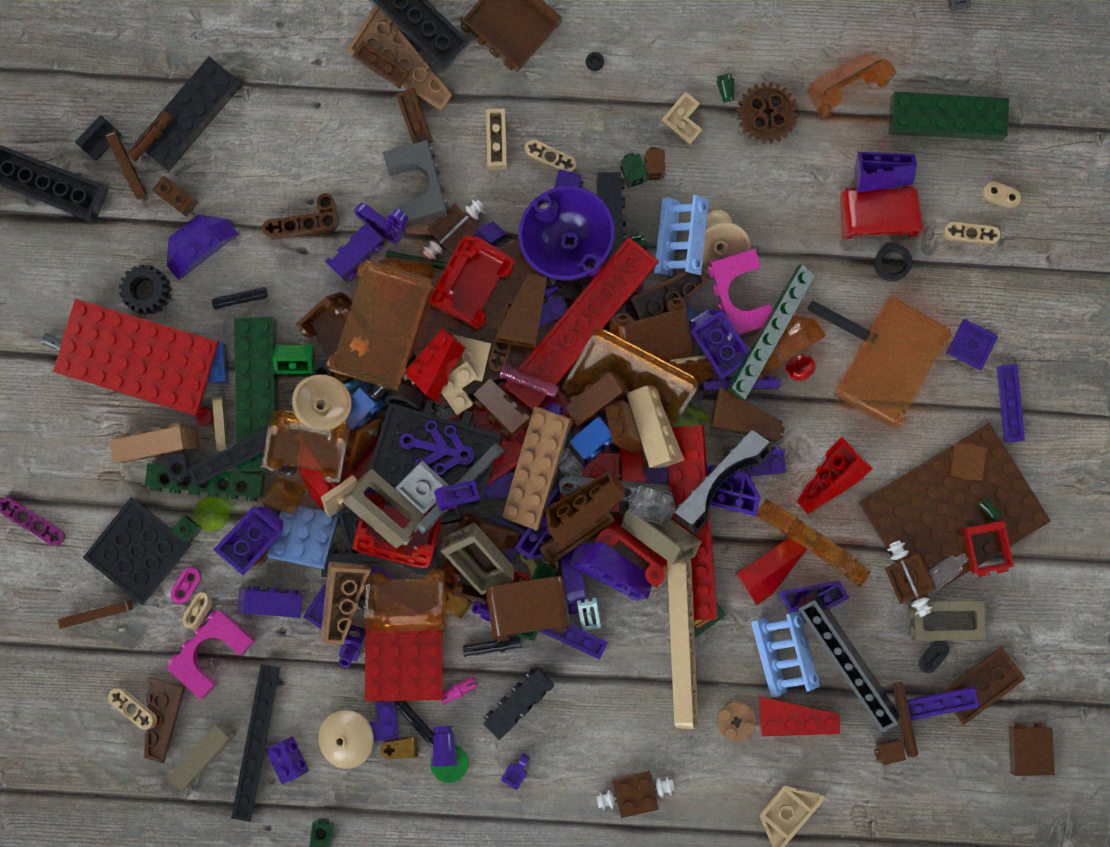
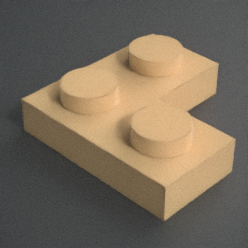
M685 91L661 119V122L690 146L702 132V129L689 119L700 103Z
M468 360L451 371L447 379L449 382L447 386L444 385L441 391L457 415L474 404L463 388L479 377Z

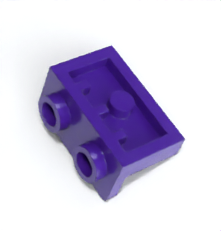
M780 446L771 447L772 452L760 465L747 468V473L750 476L786 473L785 449L780 450Z

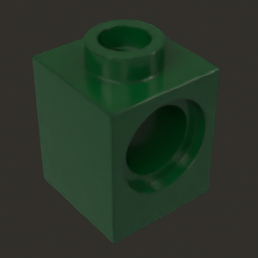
M182 516L171 531L184 542L191 543L203 527L189 516Z
M318 818V821L315 820L312 823L309 847H331L334 823L329 822V819ZM319 828L325 829L327 836L320 837L317 830Z

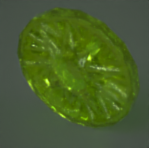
M206 497L196 504L193 510V518L200 529L207 532H215L227 524L230 511L222 499Z

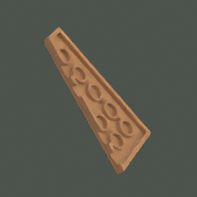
M375 6L346 49L347 52L353 55L361 42H366L410 71V75L402 85L403 88L410 89L414 87L419 98L442 112L452 98V94L420 57L419 53L402 32Z

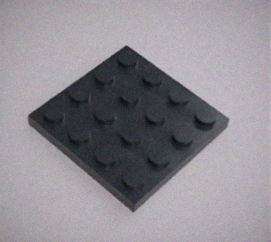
M130 497L82 558L138 603L145 605L192 544L184 542L171 531V527L136 499Z

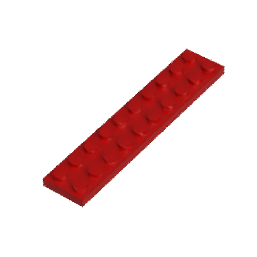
M628 237L504 387L530 409L533 410L534 407H539L610 322V317L615 316L659 261Z
M704 425L671 427L684 457V461L668 466L669 487L672 489L673 499L670 502L671 520L702 541L695 558L690 559L694 620L718 619L710 509L708 521L696 534L678 522L675 515L678 505L684 503L692 490L697 489L708 475Z

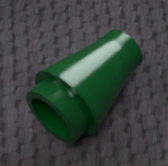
M732 74L717 76L718 81L716 83L723 103L734 101L735 78L732 77Z

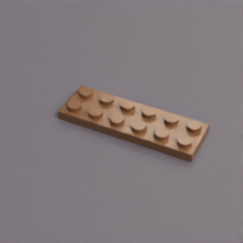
M537 406L534 407L502 515L503 518L534 530L540 529L572 419Z

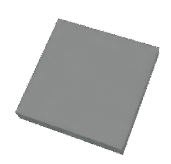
M421 461L395 489L424 515L436 503L434 491L439 487L449 485L428 465Z

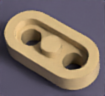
M997 182L988 183L982 190L983 197L987 201L1005 208H1014L1021 201V195L1018 190ZM991 188L996 189V194L991 193ZM1009 195L1014 196V201L1009 199Z
M200 592L194 596L183 616L182 621L186 628L195 630L201 626L212 607L213 600L209 594Z

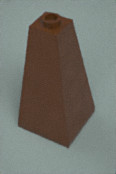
M532 272V274L527 275L497 332V342L535 349L547 277H544L540 272Z
M719 388L716 391L709 428L746 435L753 430L765 439L779 441L780 437L783 438L785 427L782 426L783 421L745 400H740L724 388Z

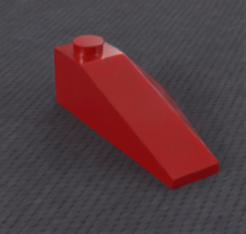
M299 434L293 437L299 440L297 471L311 499L325 511L321 497L344 480L309 442Z
M843 437L825 454L826 459L822 466L817 467V474L814 479L808 482L797 500L798 504L807 514L860 482L873 469L864 457Z

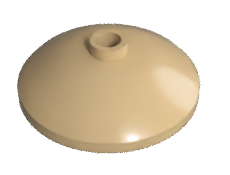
M719 222L707 227L702 271L708 274L707 267H709V261L751 249V242L747 233L740 226L730 222ZM722 243V247L717 248V245Z
M313 375L302 380L295 388L292 397V407L295 415L304 425L316 430H330L340 426L347 419L351 410V396L347 388L339 380L327 375ZM317 406H322L323 409L319 410Z
M341 710L329 715L324 720L319 730L318 742L320 750L328 762L339 768L351 769L363 764L371 755L374 746V734L369 722L361 714L351 710ZM340 738L343 740V745L339 743Z

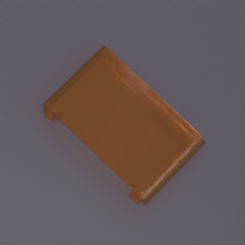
M365 259L364 263L358 267L359 284L337 351L334 355L329 356L327 366H329V371L398 391L431 291L433 279Z
M888 296L870 328L868 338L866 337L833 395L892 429L897 428V426L901 427L906 419L904 417L906 411L944 343L947 344L951 339V329L894 296Z
M596 328L561 387L568 394H579L581 390L584 391L583 389L587 385L595 384L599 381L598 377L606 371L616 372L629 392L647 385L655 386L660 394V401L671 428H673L697 391L698 382L693 376L603 329ZM627 393L620 400L617 401L619 402L623 400L624 402L630 404L627 397Z

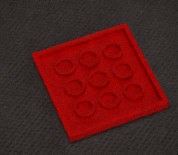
M443 622L365 623V701L443 700Z

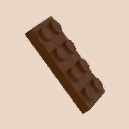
M1000 647L939 693L975 686L980 707L953 712L959 721L965 725L1026 678L1005 650Z

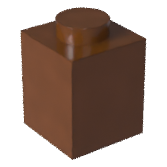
M894 739L875 743L877 749H874V755L876 760H879L882 765L906 760L901 740Z

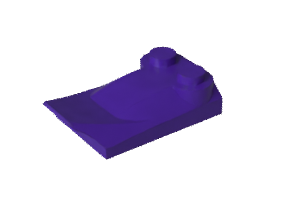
M709 308L691 320V335L710 361L719 378L722 380L737 371L749 350L724 312Z
M253 506L213 550L235 571L244 576L283 533V520L267 506Z

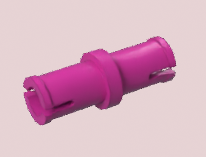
M471 676L459 684H453L452 688L443 692V698L445 699L441 701L442 704L446 705L458 697L462 698L465 693L477 688L478 684L474 682L475 678Z

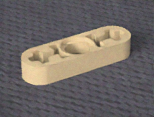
M530 140L525 145L526 155L557 171L562 169L574 172L576 169L575 159L537 140ZM534 145H537V150L541 152L542 148H544L545 150L542 153V158L539 157V152L534 151L533 153H530L529 146L533 147ZM548 152H553L556 155V159L553 162H548L545 159V155ZM559 156L562 157V158H561V161L564 162V163H567L568 161H571V166H573V167H572V168L569 167V168L566 170V169H564L565 165L562 164V163H560V162H559V166H557L556 164H557L558 161H559Z
M950 222L943 229L945 238L952 241L992 245L1000 238V231L994 226ZM952 226L956 231H961L962 227H964L962 233H955L953 236L951 232H948ZM969 228L975 229L977 233L973 239L967 236ZM990 231H992V235H995L991 240H989L988 236H982L979 239L981 234H988Z
M224 395L213 396L212 399L217 451H224L229 448L226 404Z
M118 688L113 689L109 693L108 699L110 704L140 729L147 730L155 727L157 723L156 715L128 691ZM116 694H121V701H117L118 697L116 696ZM132 703L137 708L135 714L129 712V706ZM143 717H149V724H145L146 720Z

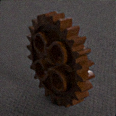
M762 82L761 88L755 84L754 91L748 88V95L743 93L742 98L745 101L739 100L738 102L742 106L736 110V112L741 113L736 119L742 120L738 126H745L742 133L749 132V139L755 136L756 143L759 138L762 139L763 144H765L767 139H769L770 144H773L774 138L780 142L781 136L787 138V132L791 133L793 131L791 126H795L797 123L793 120L798 118V114L794 113L798 110V107L793 106L796 99L790 100L792 93L786 95V87L779 90L780 84H777L775 88L772 82H770L768 87ZM763 97L767 98V111L768 113H771L769 116L771 129H768V117L767 114L764 113L766 105ZM771 99H777L780 105L773 106ZM752 102H759L761 108L755 109L752 106ZM779 117L782 119L783 124L777 125L773 119ZM761 120L764 123V127H757L755 121Z

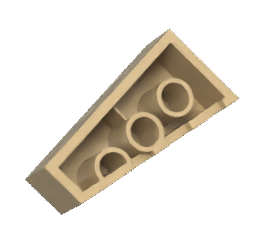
M647 385L627 393L649 467L665 468L684 461L660 401V394L655 386Z

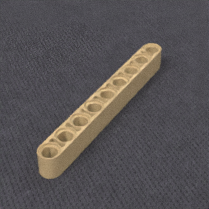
M688 559L675 564L668 561L674 724L678 729H696L698 726L691 560Z

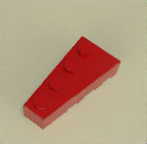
M758 695L759 732L762 737L840 734V714L837 712Z

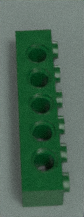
M147 463L145 486L150 487V491L162 492V488L170 489L169 493L181 494V490L189 491L188 495L200 496V492L208 493L207 497L219 498V494H225L227 499L238 500V496H245L247 501H257V498H263L265 475L226 471L210 479L208 487L203 488L201 484L195 486L191 477H189L190 483L187 486L172 480L170 483L165 484L163 477L165 474H168L166 465ZM175 466V472L180 474L183 471V467ZM226 479L228 481V488L222 490L220 482ZM245 481L248 485L247 490L241 492L239 484Z

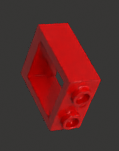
M1005 521L962 528L971 574H978V577L990 575V571L997 570V573H1004L1009 571L1008 568L1014 567ZM997 530L1004 563L978 567L971 535Z

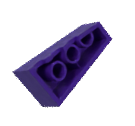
M603 542L580 544L575 548L569 566L627 595L634 601L648 599L652 584L646 580V571Z

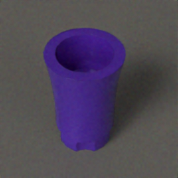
M453 726L434 727L435 735H433L431 767L458 766Z

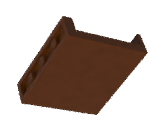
M479 0L464 18L460 17V27L467 34L471 32L481 46L486 45L490 49L489 52L495 58L500 57L504 61L503 64L512 71L514 69L516 72L523 67L562 22V16L543 0Z

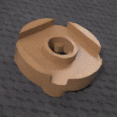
M730 702L724 705L719 712L717 726L721 734L727 739L742 741L754 733L756 717L752 709L746 704ZM734 716H737L738 719H742V722L739 723L740 726L736 727L735 724H731V721L734 720Z

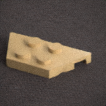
M783 785L759 813L771 846L785 847L826 797L821 794Z

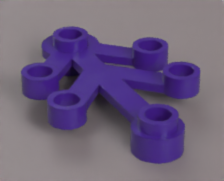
M433 420L428 421L425 428L432 434L437 444L415 439L410 433H405L400 437V445L404 449L409 450L417 447L434 452L424 459H417L415 466L420 461L430 465L445 455L452 456L453 458L444 464L438 463L435 465L434 471L439 476L444 475L447 470L457 464L469 465L474 460V451L469 446H463L456 434V428L452 425L446 426L444 433L447 437L451 438L456 449L446 445L437 429L436 422ZM431 423L435 424L433 430L428 429V425ZM449 428L454 429L452 435L447 434ZM406 437L411 438L409 444L404 443ZM467 452L468 457L465 459L461 458V453ZM438 466H443V467H444V471L441 472V473H438V472H437V467H438Z

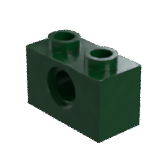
M640 153L625 155L624 159L621 160L620 169L627 189L646 183L647 173Z

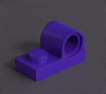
M475 480L439 487L434 491L439 511L480 499Z

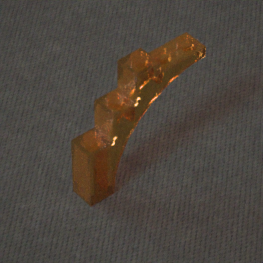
M766 499L761 505L757 517L804 547L859 588L867 580L870 571L848 551L832 543L823 534L807 526L798 517Z

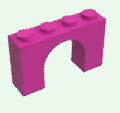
M749 249L709 261V267H707L709 277H713L715 285H712L715 297L718 296L720 301L717 304L718 310L724 312L738 335L762 328L772 311V307L768 303L747 310L737 309L731 303L728 296L729 285L736 276L761 268L755 249Z
M223 609L214 610L207 619L209 621L207 624L197 628L194 632L196 636L192 640L188 639L181 648L183 650L179 655L175 654L168 661L170 665L166 668L200 700L205 698L217 685V682L199 666L197 653L200 645L209 638H217L224 641L241 656L256 641Z

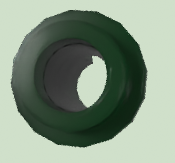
M987 497L982 499L987 507L981 501L977 504L989 517L988 520L994 522L1002 515L1000 513L1001 510L997 509Z

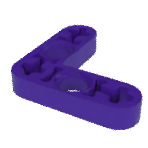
M360 203L354 209V213L359 219L368 223L390 242L397 244L403 238L408 217L402 210L395 208L387 220L365 203Z

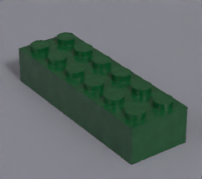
M895 91L890 97L889 134L1003 141L1008 136L1009 98Z

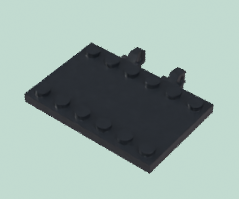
M427 399L425 409L420 407L419 411L390 403L369 470H374L390 485L397 486L416 467L415 462L417 459H424L434 453L417 447L409 450L404 449L400 445V437L405 433H410L415 439L437 444L432 434L425 428L426 423L433 420L436 422L437 429L448 447L456 449L451 438L447 437L444 433L445 427L452 425L456 428V434L463 446H469L474 451L472 463L469 465L457 464L447 470L444 475L439 476L448 485L457 484L494 444L497 443L500 446L502 436L474 428V423L471 422L473 416L471 411L465 410L462 421L457 420V422L436 417L437 414L433 413L436 401ZM433 423L428 425L429 430H433L435 428V424ZM449 428L447 430V434L452 435L454 433V429ZM406 437L404 439L405 444H409L411 442V438ZM467 452L461 453V458L465 459L468 457ZM445 455L428 466L434 471L436 464H444L453 457ZM494 462L475 481L480 499L460 504L459 506L480 511ZM438 466V467H437V472H438V473H441V472L444 471V467H443V466Z

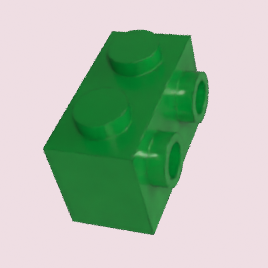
M275 345L272 358L274 374H312L313 360H315L313 345Z

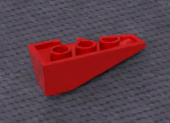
M799 531L735 573L756 606L774 594L809 548V545Z

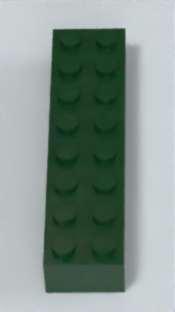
M273 317L234 318L237 444L279 423L277 374H274L272 359L275 345H277L276 319ZM274 447L238 465L237 472L276 471L273 465Z

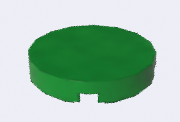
M455 745L458 766L431 767L432 757L430 759V768L433 775L444 783L459 781L468 769V756L458 745Z

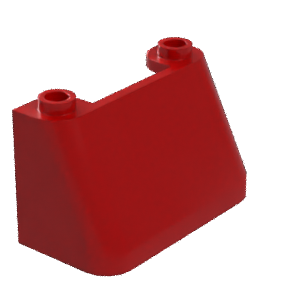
M913 185L902 186V189H879L859 193L855 187L845 188V191L840 194L842 240L852 239V237L858 236V234L859 237L867 235L893 234L905 236L908 233V237H918L924 232L918 189H915Z
M465 236L459 242L430 296L429 303L466 324L480 329L487 319L483 308L499 278L512 273L516 260L479 237Z
M376 493L366 494V497L401 528L405 529L410 521L396 508L385 505V500L381 495ZM430 508V509L424 514V517H425L433 508ZM442 517L425 534H422L419 530L413 531L410 542L407 545L402 544L397 549L360 518L353 548L362 554L419 568H427L431 563Z
M622 514L613 515L615 521L603 528L594 541L596 543L603 542L611 548L619 540L649 562L645 567L647 569L645 572L646 580L652 586L658 588L667 574L668 560L622 528Z

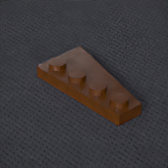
M147 677V684L149 686L146 702H148V709L156 715L157 723L154 728L147 729V732H145L144 758L165 763L185 687L153 677Z

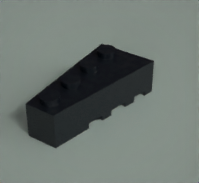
M539 667L536 670L532 668L525 675L527 679L522 684L518 682L511 689L513 693L508 698L504 696L497 703L499 707L495 711L491 709L483 717L485 719L483 725L498 740L503 738L518 723V720L523 718L532 709V706L545 696L547 691L550 692L554 688L555 683Z

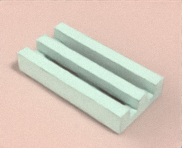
M592 598L593 601L590 602L588 599H585L584 603H581V600L577 601L583 631L601 628L596 598ZM593 606L596 624L592 623L590 607ZM582 608H586L588 626H585Z

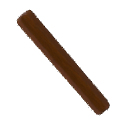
M898 681L892 684L905 749L908 757H915L919 753L903 682Z

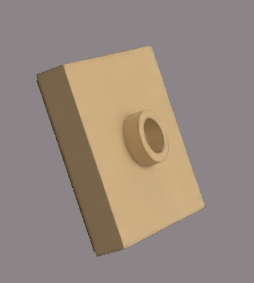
M453 335L466 347L456 368L468 360L479 376L475 380L482 382L491 343Z
M353 475L321 497L325 513L329 518L346 507L343 501L358 483Z

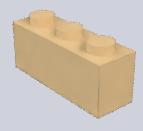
M486 109L488 171L507 170L505 109Z

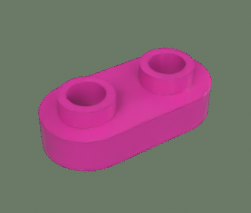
M187 568L181 573L171 590V598L174 602L181 604L189 601L201 582L202 576L198 569ZM191 573L195 575L193 581L189 579ZM180 590L185 592L184 597L179 596Z

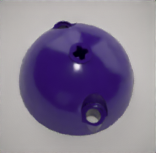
M574 186L557 187L540 194L529 204L519 225L520 248L528 263L544 276L560 281H572L586 276L597 275L601 270V266L608 258L614 241L613 218L605 203L592 192ZM548 203L549 205L546 209H540L541 204ZM568 242H574V245L571 246L570 244H568ZM596 262L593 268L586 267L588 264Z

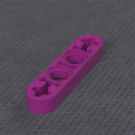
M12 498L0 499L1 514L48 544L60 545L64 542L65 533L62 529ZM10 502L9 506L17 510L15 512L8 509L4 510L5 506L3 504ZM21 511H26L28 514V519L24 522L20 521L18 517ZM38 521L44 524V529L41 532L35 530V523ZM47 531L51 533L58 532L59 540L53 541V536L46 534Z

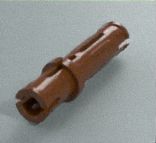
M163 111L154 123L151 122L149 129L126 154L133 161L137 162L153 141L163 134V130L174 118L166 111Z

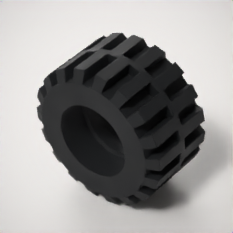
M143 264L139 265V267H131L132 271L127 270L125 272L127 276L121 278L122 285L119 284V289L122 291L119 294L123 298V303L131 310L143 315H148V313L153 315L156 314V311H162V306L168 305L166 301L171 299L169 292L172 291V287L169 286L170 281L166 278V275L150 265L145 266ZM144 280H152L155 285L153 295L147 300H139L136 294L138 285Z

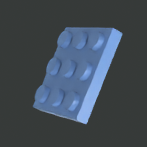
M283 503L279 515L283 520V533L270 546L268 558L325 569L339 521L338 513L329 518L324 510Z

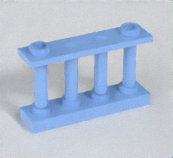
M693 195V201L690 204H680L681 201L668 197L662 198L656 259L659 263L655 266V274L670 277L673 276L674 269L686 268L685 272L701 275L708 198ZM691 211L690 222L678 223L679 212ZM690 230L688 241L676 242L677 231ZM688 249L687 260L674 261L676 250Z
M800 611L787 614V620L769 623L768 617H764L751 622L771 697H777L786 693L787 687L805 685L806 691L820 687L819 677L816 674ZM790 627L792 639L774 642L773 630ZM795 646L798 658L779 661L778 649ZM800 665L803 677L784 679L782 668Z

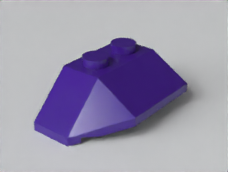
M198 214L168 238L167 267L178 280H181L239 234L227 219Z
M709 465L707 467L708 475L715 470L716 465ZM739 471L721 485L715 493L711 505L757 516L761 497L749 473Z
M558 484L550 493L546 508L560 500V487ZM546 511L544 512L540 529L534 530L527 527L514 548L530 560L545 557L539 547L553 538L548 532Z

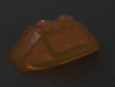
M798 315L792 316L760 373L762 378L826 336L817 321Z

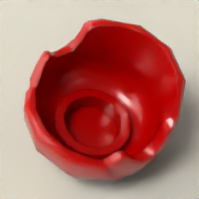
M804 354L794 357L785 366V371L790 378L799 382L809 379L816 370L815 361L811 356L807 357Z

